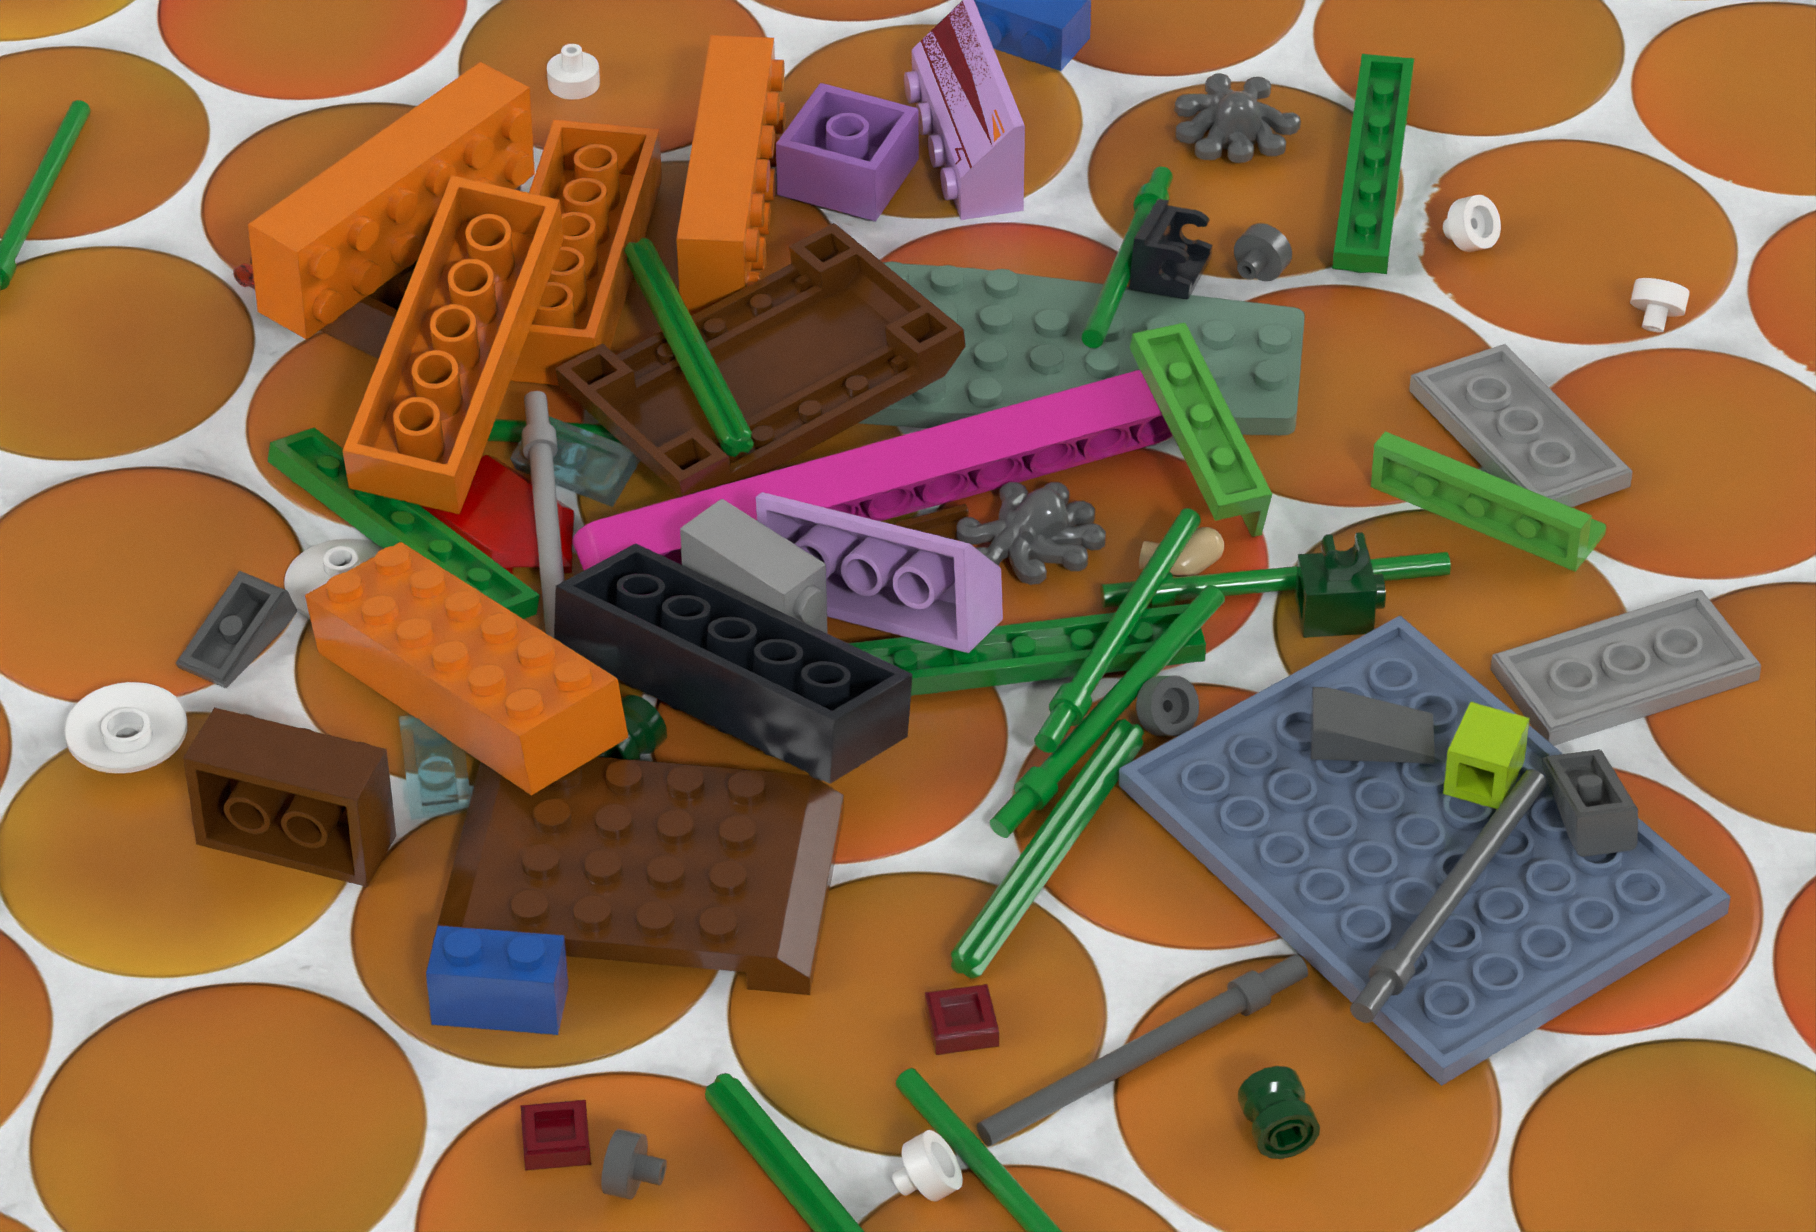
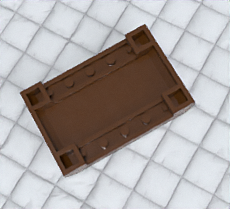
M833 223L790 245V265L691 316L752 432L751 439L754 445L748 453L740 452L736 457H732L723 451L662 331L617 355L602 343L555 369L558 385L672 490L682 497L765 474L941 379L948 373L966 347L964 329L843 229Z
M595 757L531 796L484 763H480L437 926L563 935L565 937L566 956L746 972L748 990L810 995L843 821L844 795L810 775Z

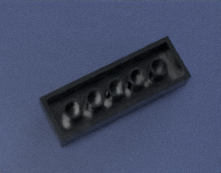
M635 543L556 585L554 639L607 671L618 680L623 681L625 685L639 689L667 703L675 710L683 711L714 726L716 730L730 734L760 749L766 755L777 757L807 772L815 779L831 784L908 737L913 674Z

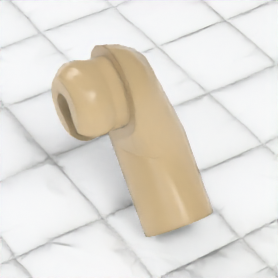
M1210 527L1198 528L1170 570L1172 575L1180 577L1196 576L1215 563L1224 551V541L1221 534ZM1143 542L1139 569H1144L1160 543Z

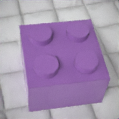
M820 83L776 143L777 195L876 221L919 160L918 108Z

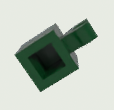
M1363 532L1355 534L1354 546L1346 551L1335 550L1332 534H1327L1321 541L1322 553L1298 554L1295 600L1303 638L1367 634L1374 630L1376 609L1385 608L1386 591L1383 574L1373 573Z

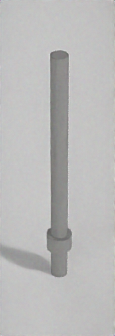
M532 391L524 397L527 426L522 430V445L524 456L530 460L546 634L554 638L556 585L565 581L553 457L557 454L558 447L556 429L549 424L547 396L541 391Z

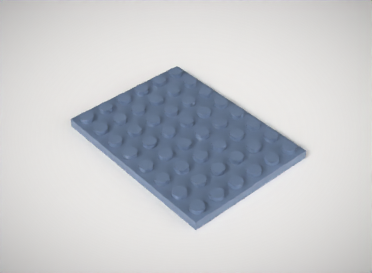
M1398 616L1119 768V786L1353 1003L1370 981V968L1383 951L1393 949L1497 810L1443 794L1447 752L1470 702L1513 714L1516 713L1402 616ZM1312 687L1337 689L1433 713L1434 764L1311 759L1310 713ZM1530 725L1525 761L1514 786L1527 770L1534 769L1545 777L1547 782L1545 788L1414 964L1415 974L1400 994L1389 997L1372 1020L1441 1086L1725 916L1729 910L1731 896L1639 818L1638 843L1635 849L1593 856H1579L1569 839L1542 767V758L1563 753Z

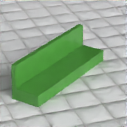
M1184 322L1133 333L1130 350L1215 521L1241 515L1252 537L1262 535L1272 492L1187 324Z
M1386 431L1374 444L1371 476L1372 488L1572 571H1577L1606 533V525L1592 519V515Z

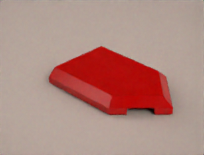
M485 455L480 459L460 514L420 505L511 574H514V568L540 567L532 482L498 458ZM557 499L564 573H572L574 510Z

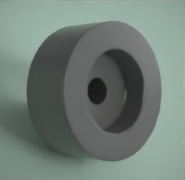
M1258 223L1250 226L1234 245V256L1238 263V272L1242 277L1249 280L1256 278L1261 281H1272L1276 279L1292 260V249L1289 241L1279 230L1270 225Z
M1181 676L1152 677L1143 684L1138 693L1136 702L1137 715L1143 728L1152 735L1180 736L1189 731L1197 720L1199 713L1197 692L1193 685Z
M617 1129L614 1132L606 1151L602 1170L601 1185L604 1194L631 1200L636 1195L641 1181L655 1185L662 1184L666 1173L667 1161L666 1159L647 1155L648 1142L645 1134Z

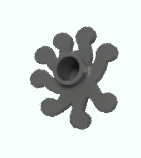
M1216 73L1206 80L1205 91L1207 94H1183L1177 97L1174 108L1177 115L1184 117L1196 116L1192 121L1181 122L1176 126V138L1180 142L1196 143L1195 155L1203 160H1215L1221 157L1222 148L1228 150L1227 157L1231 161L1236 163L1247 162L1254 156L1253 145L1256 141L1260 153L1266 156L1284 154L1286 150L1285 138L1279 134H1273L1271 128L1277 133L1291 135L1297 133L1301 125L1299 115L1295 113H1281L1267 104L1257 102V99L1269 97L1271 94V83L1263 77L1248 79L1244 84L1243 91L1234 92L1230 89L1231 79L1228 75ZM1207 130H1210L1208 137L1202 139L1205 132Z
M1008 482L1003 484L1000 489V499L1003 503L999 511V520L980 524L978 520L972 517H964L959 520L956 526L957 539L961 542L971 545L992 542L988 548L979 547L976 549L998 566L1003 559L1009 557L1016 576L1023 583L1029 585L1040 584L1047 578V571L1043 562L1063 564L1070 571L1085 569L1088 565V552L1085 548L1092 551L1103 548L1106 542V531L1100 525L1093 523L1095 520V508L1090 503L1074 501L1068 504L1070 493L1067 487L1060 482H1050L1043 488L1036 489L1029 494L1026 487L1020 483Z

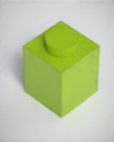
M1470 702L1447 752L1443 794L1498 809L1511 792L1524 764L1530 718Z

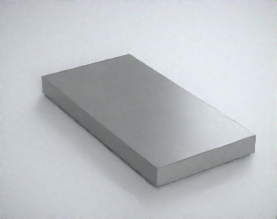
M1506 344L1411 375L1409 391L1489 474L1570 507L1631 486L1633 471Z
M1697 590L1493 654L1490 670L1523 715L1530 718L1529 723L1555 746L1758 681L1761 664L1702 590Z

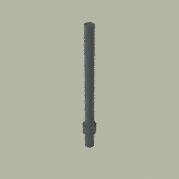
M1529 769L1523 774L1393 949L1383 951L1370 968V981L1350 1006V1011L1357 1020L1363 1023H1370L1389 997L1400 994L1415 974L1414 964L1545 788L1547 784L1546 779L1539 771Z
M1295 954L1259 974L1251 970L1230 981L1227 991L977 1123V1130L982 1141L987 1146H992L1239 1013L1249 1016L1271 1003L1272 995L1308 976V968L1304 960Z

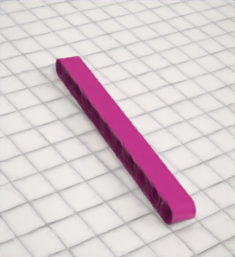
M1136 370L599 519L579 529L574 535L572 543L583 570L596 565L635 543L682 565L680 528L720 499H724L755 520H757L756 496L764 492L876 521H884L1001 488L1003 484L1008 482L1019 483L1168 440L1173 435L1141 370Z

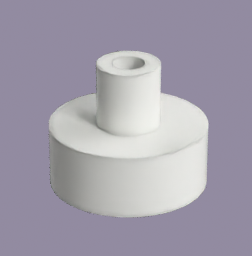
M577 44L563 46L561 53L551 58L547 64L549 90L554 95L563 99H581L592 95L600 86L599 63L597 59L588 53L582 52V47Z
M1474 195L1456 200L1451 205L1448 217L1443 223L1445 236L1453 240L1455 245L1465 252L1492 247L1497 242L1501 231L1498 210L1494 203L1484 195Z
M1639 278L1635 280L1630 303L1635 308L1645 311L1642 323L1643 329L1652 332H1664L1667 316L1679 317L1685 314L1690 291L1670 281L1655 278Z
M927 1130L903 1144L902 1159L904 1167L892 1174L893 1182L902 1195L907 1196L919 1190L927 1199L936 1202L961 1188L963 1177L958 1160L950 1146L938 1133Z

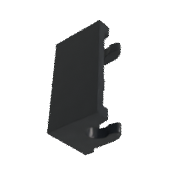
M1158 199L1134 238L1129 289L1189 299L1211 260L1213 245L1199 239H1187L1182 233V226L1193 224L1197 227H1206L1210 220L1200 211L1169 206V200Z

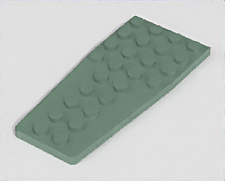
M893 261L883 262L964 329L966 347L944 377L859 422L860 424L931 428L1140 370L1130 350L1132 334L1185 322L1242 435H1289L1296 429L1305 319L1304 312L1298 308L1191 295L1189 299L1130 290L1127 287L1103 344L1099 348L1093 349L1084 345L1081 337L1104 284L1017 274L1007 269L985 270L961 268L951 265L932 266L902 264Z

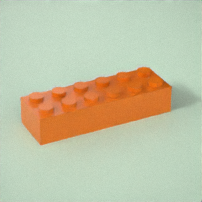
M710 35L676 238L679 294L691 316L761 280V273L755 272V269H765L766 237H760V235L770 234L771 203L765 202V200H775L776 169L770 167H777L776 143L781 136L775 134H783L785 132L786 104L785 102H780L779 92H783L785 66L784 60L775 59L774 38Z
M479 62L248 224L258 312L307 340L419 259L451 175L510 189L523 185L529 178L535 175L530 87Z
M553 120L529 193L560 200L564 240L510 381L558 385L556 367L602 343L609 349L611 348L633 276L626 262L627 255L624 250L629 242L637 243L641 238L645 237L662 182L659 129Z
M451 175L342 450L350 489L460 514L564 240L560 200Z
M402 542L380 550L374 557L345 573L333 576L327 583L305 595L319 654L531 796L629 738L618 679Z

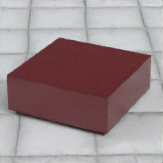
M988 984L925 992V1011L936 1055L999 1047V1028Z
M586 1100L520 1105L525 1171L591 1165Z

